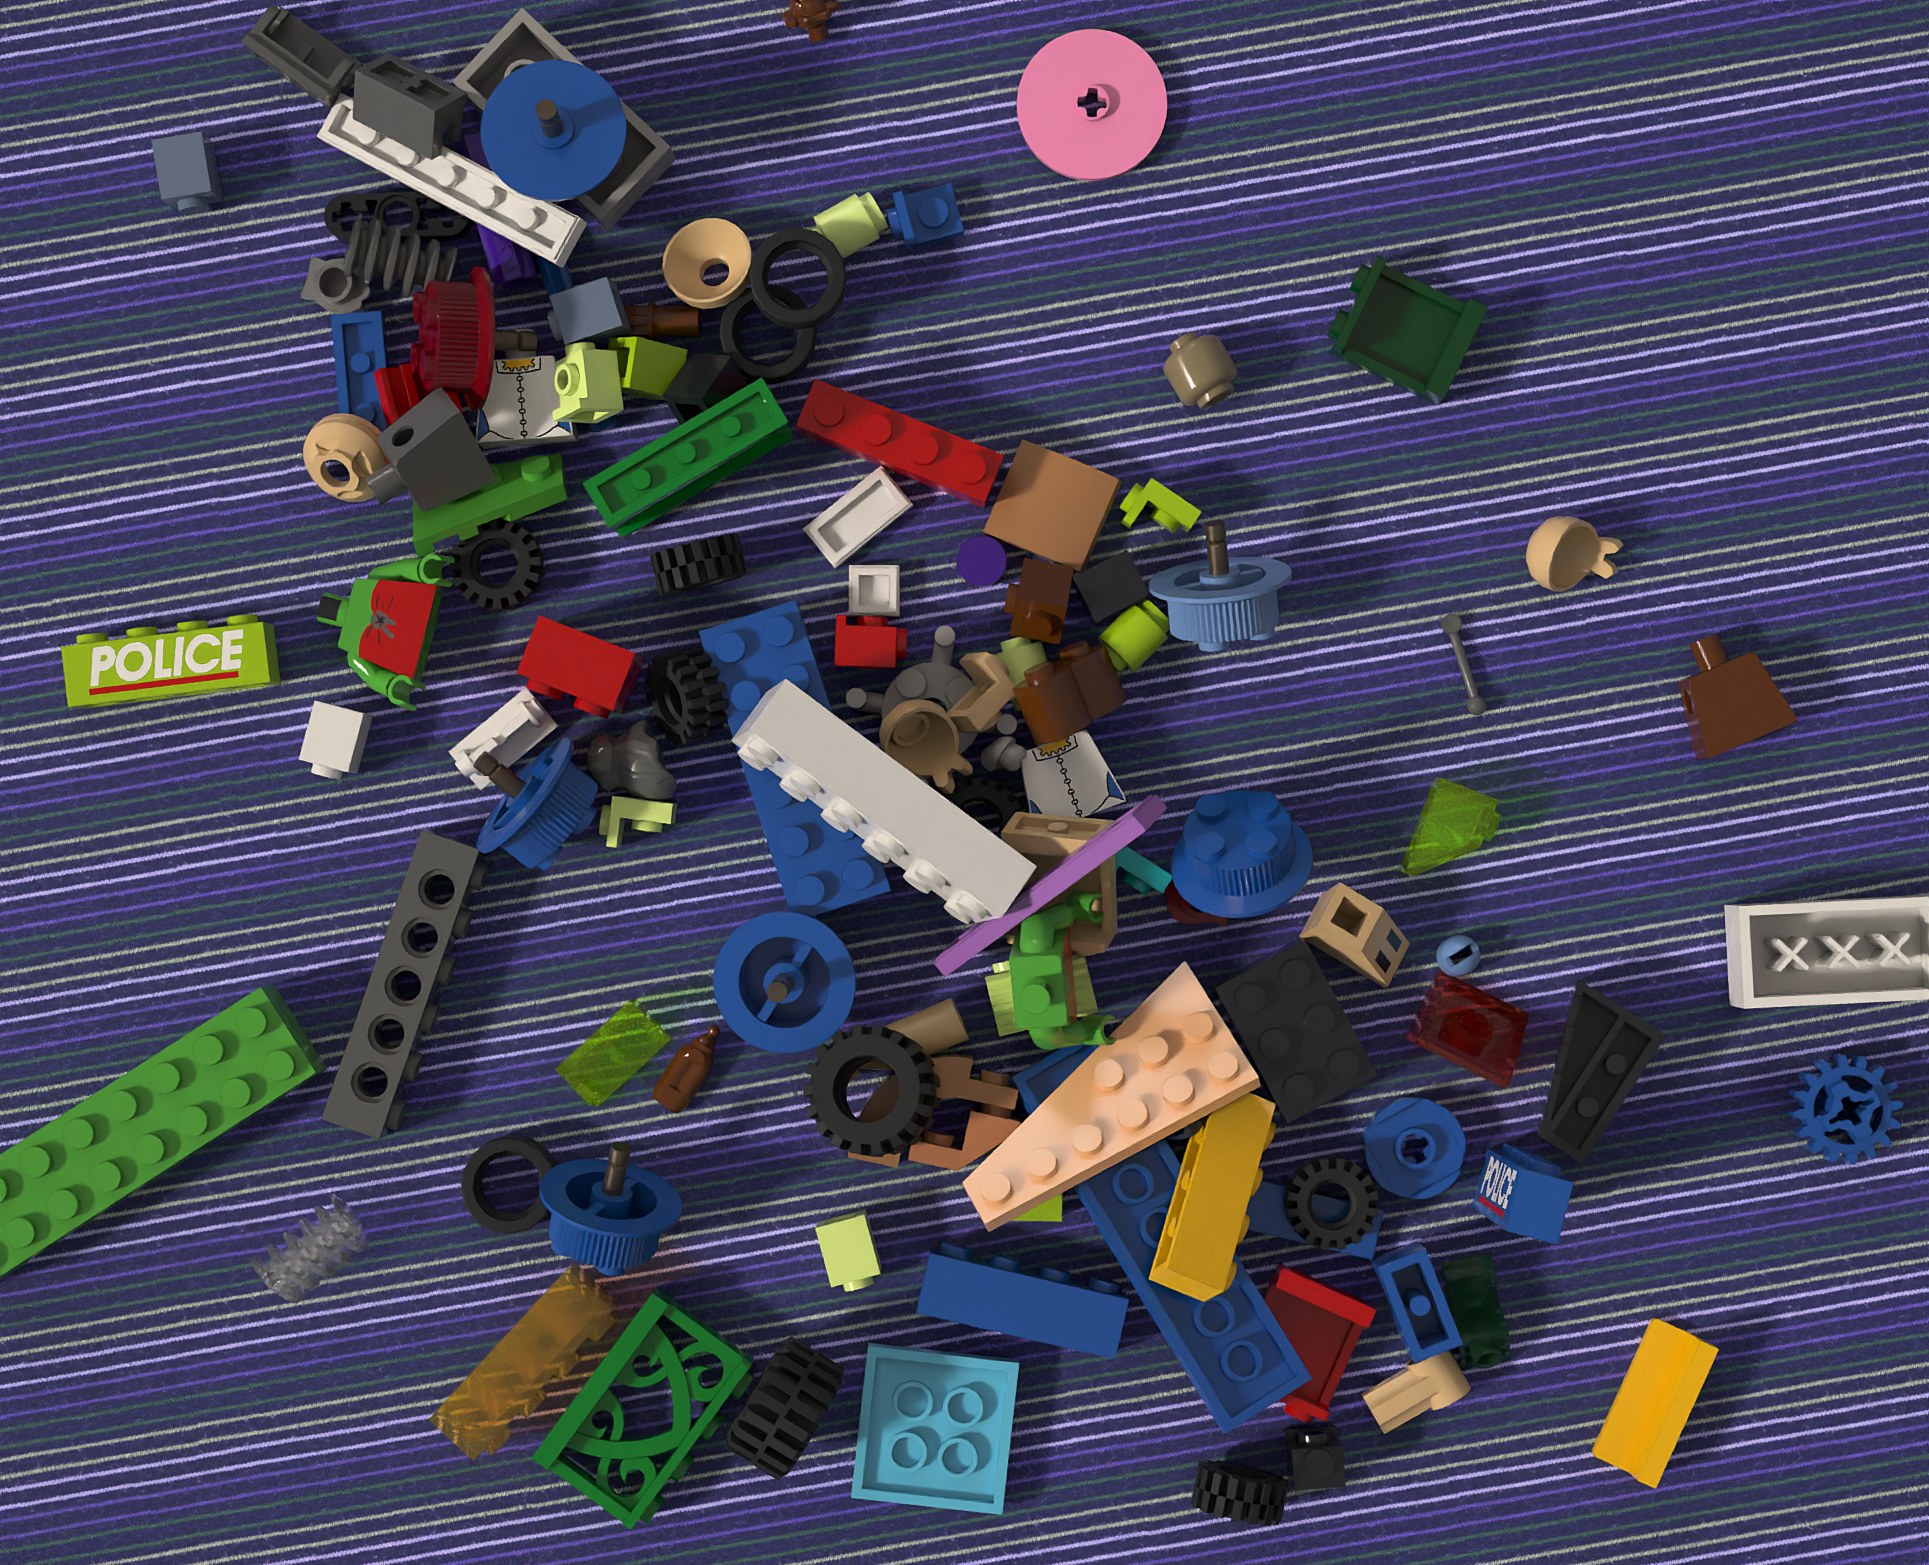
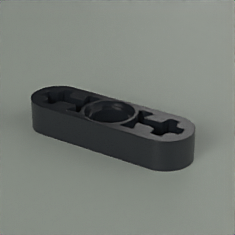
M418 191L342 194L333 198L326 206L324 212V222L329 232L339 241L347 244L349 243L352 231L347 232L341 223L336 222L337 217L345 216L347 207H352V210L357 215L361 213V216H373L370 205H376L374 218L380 219L381 235L384 236L390 229L385 220L387 211L396 204L409 206L413 212V219L406 229L401 230V242H404L413 232L419 233L420 241H430L432 239L438 241L457 240L464 237L473 225V220L462 215V217L453 220V227L446 228L445 223L441 219H426L429 228L422 230L424 216L420 204L427 203L425 209L429 214L443 213L446 210V206ZM362 221V229H365L369 221Z

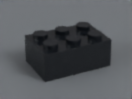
M1297 938L1210 985L1273 1103L1276 1104V1109L1285 1122H1292L1378 1075L1306 940Z

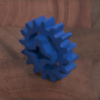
M1840 1053L1833 1055V1066H1830L1823 1059L1818 1058L1814 1060L1817 1073L1812 1075L1801 1071L1798 1076L1806 1085L1803 1090L1790 1089L1789 1095L1799 1100V1107L1787 1110L1788 1116L1801 1120V1124L1793 1130L1794 1135L1800 1138L1810 1136L1811 1138L1808 1140L1805 1149L1816 1154L1824 1148L1823 1159L1832 1163L1837 1161L1840 1153L1844 1163L1856 1165L1857 1152L1871 1160L1876 1158L1873 1145L1879 1143L1889 1147L1892 1142L1885 1134L1887 1128L1900 1129L1901 1127L1900 1122L1891 1118V1111L1903 1108V1102L1892 1100L1889 1097V1094L1898 1087L1896 1082L1890 1080L1880 1081L1885 1069L1880 1065L1874 1064L1866 1070L1867 1058L1855 1055L1850 1065L1846 1055ZM1841 1076H1856L1867 1085L1850 1089L1847 1082L1843 1081ZM1820 1091V1099L1817 1108L1814 1109V1102L1818 1092ZM1842 1099L1852 1101L1853 1104L1847 1108L1849 1116L1847 1119L1837 1115L1843 1109ZM1876 1109L1875 1118L1870 1127L1869 1123L1872 1117L1873 1110ZM1840 1128L1843 1136L1847 1137L1849 1142L1832 1141L1823 1133L1826 1131L1832 1132Z

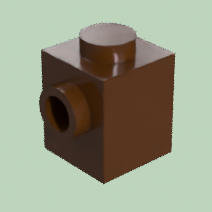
M1024 558L1019 585L1009 583L1003 613L1013 614L1009 635L1054 644L1060 643L1074 567Z

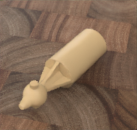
M952 997L884 1026L915 1040L923 1047L922 1051L929 1056L969 1039L965 1025ZM871 1061L860 1066L853 1073L849 1082L857 1077L860 1069L892 1071L894 1069L884 1062Z

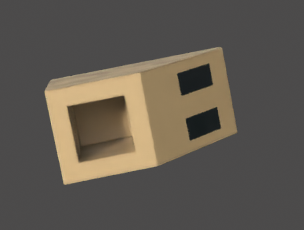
M1338 883L1321 894L1299 936L1384 988L1389 986L1410 945L1384 908L1342 883Z

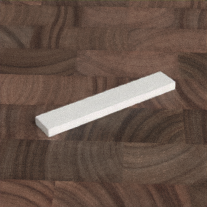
M343 93L339 94L317 135L318 138L562 268L587 225V222L549 201L536 200L517 193L504 184L494 172L444 146L442 147L441 155L430 160L353 119V99Z

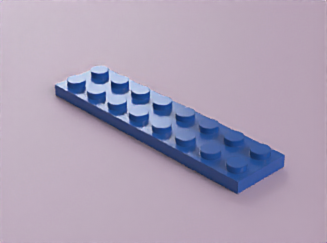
M1082 1044L1060 1048L1013 1076L1009 1083L1013 1088L1019 1090L1018 1098L1029 1116L1100 1045ZM1165 1138L1077 1184L1073 1188L1222 1433L1225 1434L1308 1382L1312 1377L1235 1252L1232 1261L1236 1262L1237 1269L1232 1284L1228 1290L1205 1302L1149 1280L1181 1169L1180 1162Z

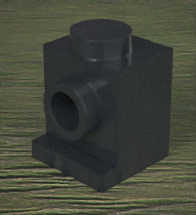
M1335 1424L1285 1428L1288 1479L1294 1490L1346 1487L1343 1446L1337 1438Z

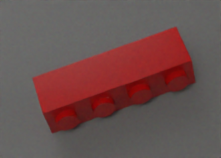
M815 379L796 424L799 434L982 508L986 506L1004 460V455L818 379Z

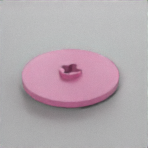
M1084 29L1066 33L1041 48L1026 67L1017 95L1018 123L1030 150L1043 164L1053 171L1069 178L1084 181H1100L1118 177L1139 165L1156 146L1163 131L1167 115L1166 88L1162 75L1153 59L1138 44L1125 36L1099 29ZM1089 93L1097 94V101L1106 104V108L1098 109L1096 117H1088L1086 108L1078 107V102H1085Z

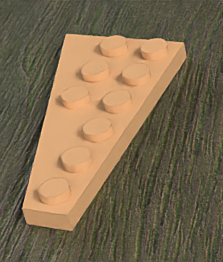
M1186 961L1109 1036L1116 1037L1114 1044L1100 1045L962 1182L966 1193L988 1232L1261 1086L1257 1073Z

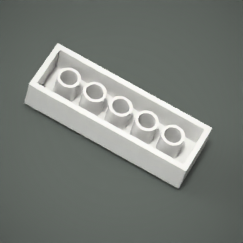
M784 679L764 694L731 740L741 748L738 751V755L746 763L760 771H763L765 767L782 778L779 785L784 791L802 802L809 798L823 809L821 817L827 823L844 833L848 829L852 830L865 840L862 847L870 855L884 863L891 859L906 871L903 878L909 884L926 894L930 890L934 891L947 901L944 908L952 916L966 924H969L971 920L979 923L1003 917L1037 867L787 679Z

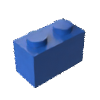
M1418 1241L1374 1257L1371 1260L1406 1353L1415 1363L1463 1345L1425 1247Z

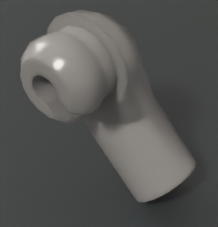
M1005 735L984 748L981 753V763L988 771H994L1001 767L1008 771H1016L1022 765L1020 760L1026 758L1027 754L1024 747L1016 744L1015 738Z

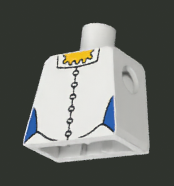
M517 329V330H516L517 332H519L520 330H521V331H534V330H531V329ZM516 349L515 351L505 350L506 359L494 360L489 394L484 407L478 411L476 441L478 445L483 449L579 441L575 422L553 421L552 411L560 408L559 393L556 391L554 383L556 373L555 362L558 361L555 356L536 357V351H519Z
M1087 730L1077 732L1059 742L1037 744L1038 747L1026 751V758L1020 760L1029 813L1085 817L1126 802L1122 790Z

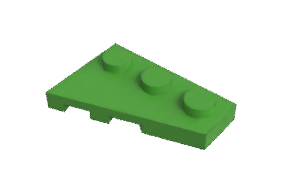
M562 454L534 455L523 460L495 465L489 464L497 478L496 482L428 512L420 511L413 501V544L418 558L435 552L434 543L458 534L461 541L478 535L477 526L499 517L507 521H514L567 500L566 468Z

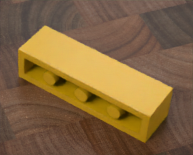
M1247 1093L1202 1117L1200 1130L1190 1137L1149 1280L1203 1302L1228 1290L1237 1269L1236 1262L1232 1261L1236 1245L1245 1237L1250 1223V1216L1245 1214L1250 1197L1258 1190L1263 1176V1170L1259 1168L1262 1152L1268 1148L1275 1134L1276 1124L1271 1121L1276 1106L1275 1103L1252 1093Z

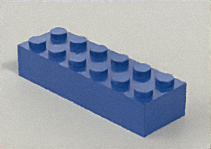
M796 600L698 631L705 653L712 658L710 666L718 667L720 674L717 676L718 682H724L726 688L721 693L723 698L728 699V708H725L724 711L728 715L727 721L733 737L764 694L784 679L789 680L834 714L803 616ZM736 745L737 751H739L741 748ZM740 757L790 911L812 917L892 890L883 862L874 858L862 847L864 839L850 829L846 833L837 830L821 817L823 812L821 807L809 798L802 802L792 797L780 787L779 783L782 778L767 767L763 771L757 770Z

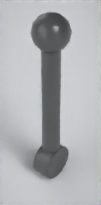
M1448 614L1441 620L1440 627L1444 633L1449 634L1469 696L1467 709L1473 715H1481L1485 712L1487 703L1478 694L1458 632L1462 625L1461 619L1455 614Z

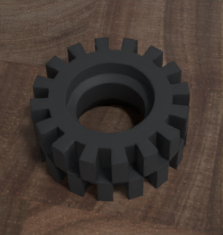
M494 519L477 526L478 535L463 541L460 540L458 545H453L451 553L454 554L455 563H450V571L454 574L452 580L467 600L481 608L497 612L499 610H515L516 606L520 604L525 605L531 601L529 597L534 592L538 593L541 588L539 583L541 577H545L546 571L543 567L544 553L540 549L536 538L528 530L513 521ZM493 546L509 548L517 560V569L514 576L508 582L499 585L490 584L485 581L479 570V561L482 554Z
M737 533L724 534L718 537L713 536L700 541H692L688 544L673 546L674 548L664 549L650 555L660 596L698 590L703 587L728 582L731 579H737L748 574Z
M690 647L654 657L651 660L652 663L648 664L646 669L650 675L645 677V685L650 688V692L646 693L647 702L652 701L653 709L649 711L652 718L658 717L657 728L660 733L666 731L665 738L669 742L674 741V745H682L722 732L724 729L722 723L727 722L728 717L722 709L728 708V699L722 697L721 692L725 691L726 688L724 682H718L717 676L720 674L718 667L710 666L712 658L708 654L703 655V650L698 647Z
M1324 1155L1322 1158L1317 1159L1313 1157L1308 1159L1307 1164L1302 1167L1299 1165L1293 1171L1295 1173L1291 1180L1288 1179L1285 1186L1287 1191L1286 1196H1283V1205L1286 1208L1285 1215L1288 1222L1304 1241L1323 1250L1329 1251V1248L1343 1250L1347 1249L1346 1245L1351 1243L1354 1245L1362 1241L1360 1237L1365 1232L1370 1233L1374 1227L1371 1224L1373 1218L1378 1217L1379 1208L1376 1207V1200H1379L1377 1190L1373 1187V1181L1362 1168L1346 1158ZM1326 1183L1342 1185L1350 1197L1348 1212L1343 1218L1334 1222H1325L1317 1218L1311 1206L1314 1192Z
M1204 1460V1462L1200 1461L1198 1463L1191 1504L1193 1507L1199 1508L1200 1511L1214 1513V1516L1220 1518H1231V1521L1240 1522L1241 1520L1246 1521L1248 1524L1257 1525V1523H1260L1264 1526H1271V1524L1279 1525L1282 1520L1289 1481L1283 1479L1280 1475H1274L1267 1470H1257V1467L1249 1465L1245 1467L1234 1462L1228 1464L1219 1460H1215V1462Z

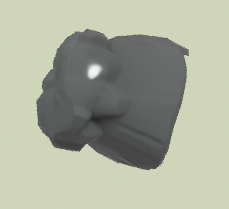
M645 719L634 724L620 737L608 735L605 732L599 733L591 741L587 755V768L591 771L592 779L604 790L617 792L625 788L634 796L651 801L665 800L675 793L677 789L676 779L667 772L662 751L650 729L648 721Z

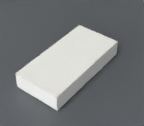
M880 466L804 527L803 530L836 569L912 508L913 504L885 469Z

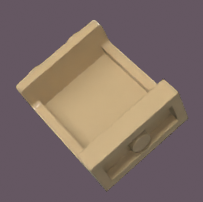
M1015 812L1001 831V840L1037 866L1023 886L1025 888L1112 824L1114 820ZM1115 854L1034 912H1039L1060 902L1066 903L1069 894L1073 890L1102 894L1101 898L1093 902L1092 910L1104 912V918L1097 924L1074 920L1073 924L1069 927L1071 950L1077 955L1090 956L1105 952L1118 931ZM1023 921L1007 932V943L1013 944L1016 929L1021 927Z

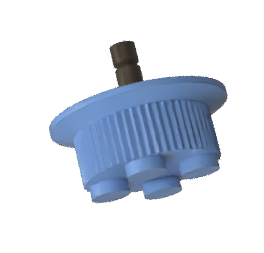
M1214 520L1205 523L1206 540H1208L1207 560L1189 562L1166 569L1155 575L1149 582L1150 593L1159 599L1167 601L1170 632L1172 635L1181 640L1198 642L1199 649L1202 651L1214 652L1227 649L1230 646L1229 641L1242 639L1266 640L1275 636V627L1279 623L1277 589L1283 587L1291 580L1292 571L1289 565L1274 559L1228 557L1227 541L1224 540L1226 538L1225 521Z

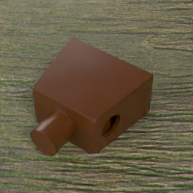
M1718 633L1711 634L1689 644L1700 672L1679 680L1678 688L1697 760L1712 758L1798 721L1791 707L1753 651L1742 653L1729 659Z

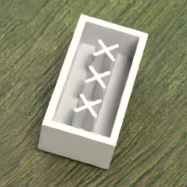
M1929 895L1724 905L1730 1006L1747 1009L1929 999Z

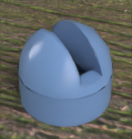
M1456 935L1444 940L1440 944L1436 958L1439 967L1444 973L1452 977H1461L1475 970L1481 953L1478 945L1471 938ZM1466 947L1470 955L1454 965L1450 956Z

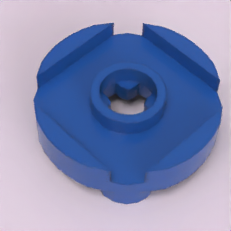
M1403 1097L1387 1103L1373 1115L1369 1125L1366 1126L1363 1132V1156L1370 1174L1384 1189L1401 1197L1426 1199L1436 1196L1449 1188L1461 1171L1459 1168L1463 1162L1466 1150L1463 1129L1456 1117L1448 1109L1425 1097ZM1412 1134L1416 1139L1424 1137L1427 1141V1145L1422 1148L1424 1157L1419 1161H1416L1412 1156L1403 1158L1401 1154V1149L1406 1146L1404 1139L1408 1135Z

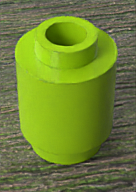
M1146 598L1142 599L1137 605L1132 604L1128 606L1098 637L1106 645L1115 669L1121 672L1127 667L1135 673L1168 639L1165 633L1170 629L1169 619Z

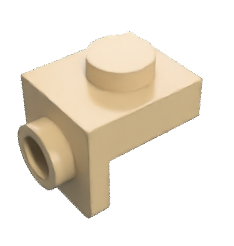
M987 652L967 653L959 662L976 684L947 714L956 725L957 732H983L1000 719L1002 715L1000 709L1015 695L1013 691L1015 685L1008 677L1010 672L1007 666L998 657Z

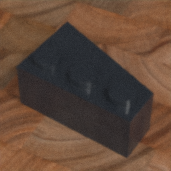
M1578 979L1574 985L1536 1136L1583 1165L1666 1035Z

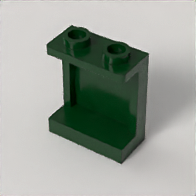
M1377 255L1370 267L1365 264L1360 265L1348 291L1356 294V297L1349 312L1339 309L1327 333L1328 337L1335 340L1329 354L1437 405L1445 398L1488 307L1472 299L1463 303L1385 265L1387 259Z

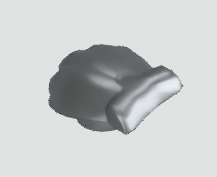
M312 256L310 259L308 277L301 292V299L316 301L331 313L346 314L360 309L363 301L371 295L369 285L364 283V267L358 266L353 274L347 277L344 276V258L323 261Z

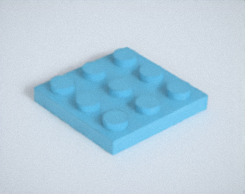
M868 1343L851 1498L1002 1515L1019 1360Z

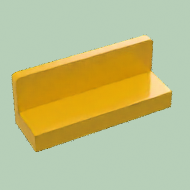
M1652 1318L1592 1448V1454L1598 1459L1629 1472L1637 1481L1656 1489L1719 1349L1704 1339L1658 1318Z

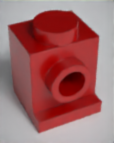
M836 615L834 666L836 668L896 670L897 659H906L907 629L887 627V618L857 617L856 626L848 625L847 615Z

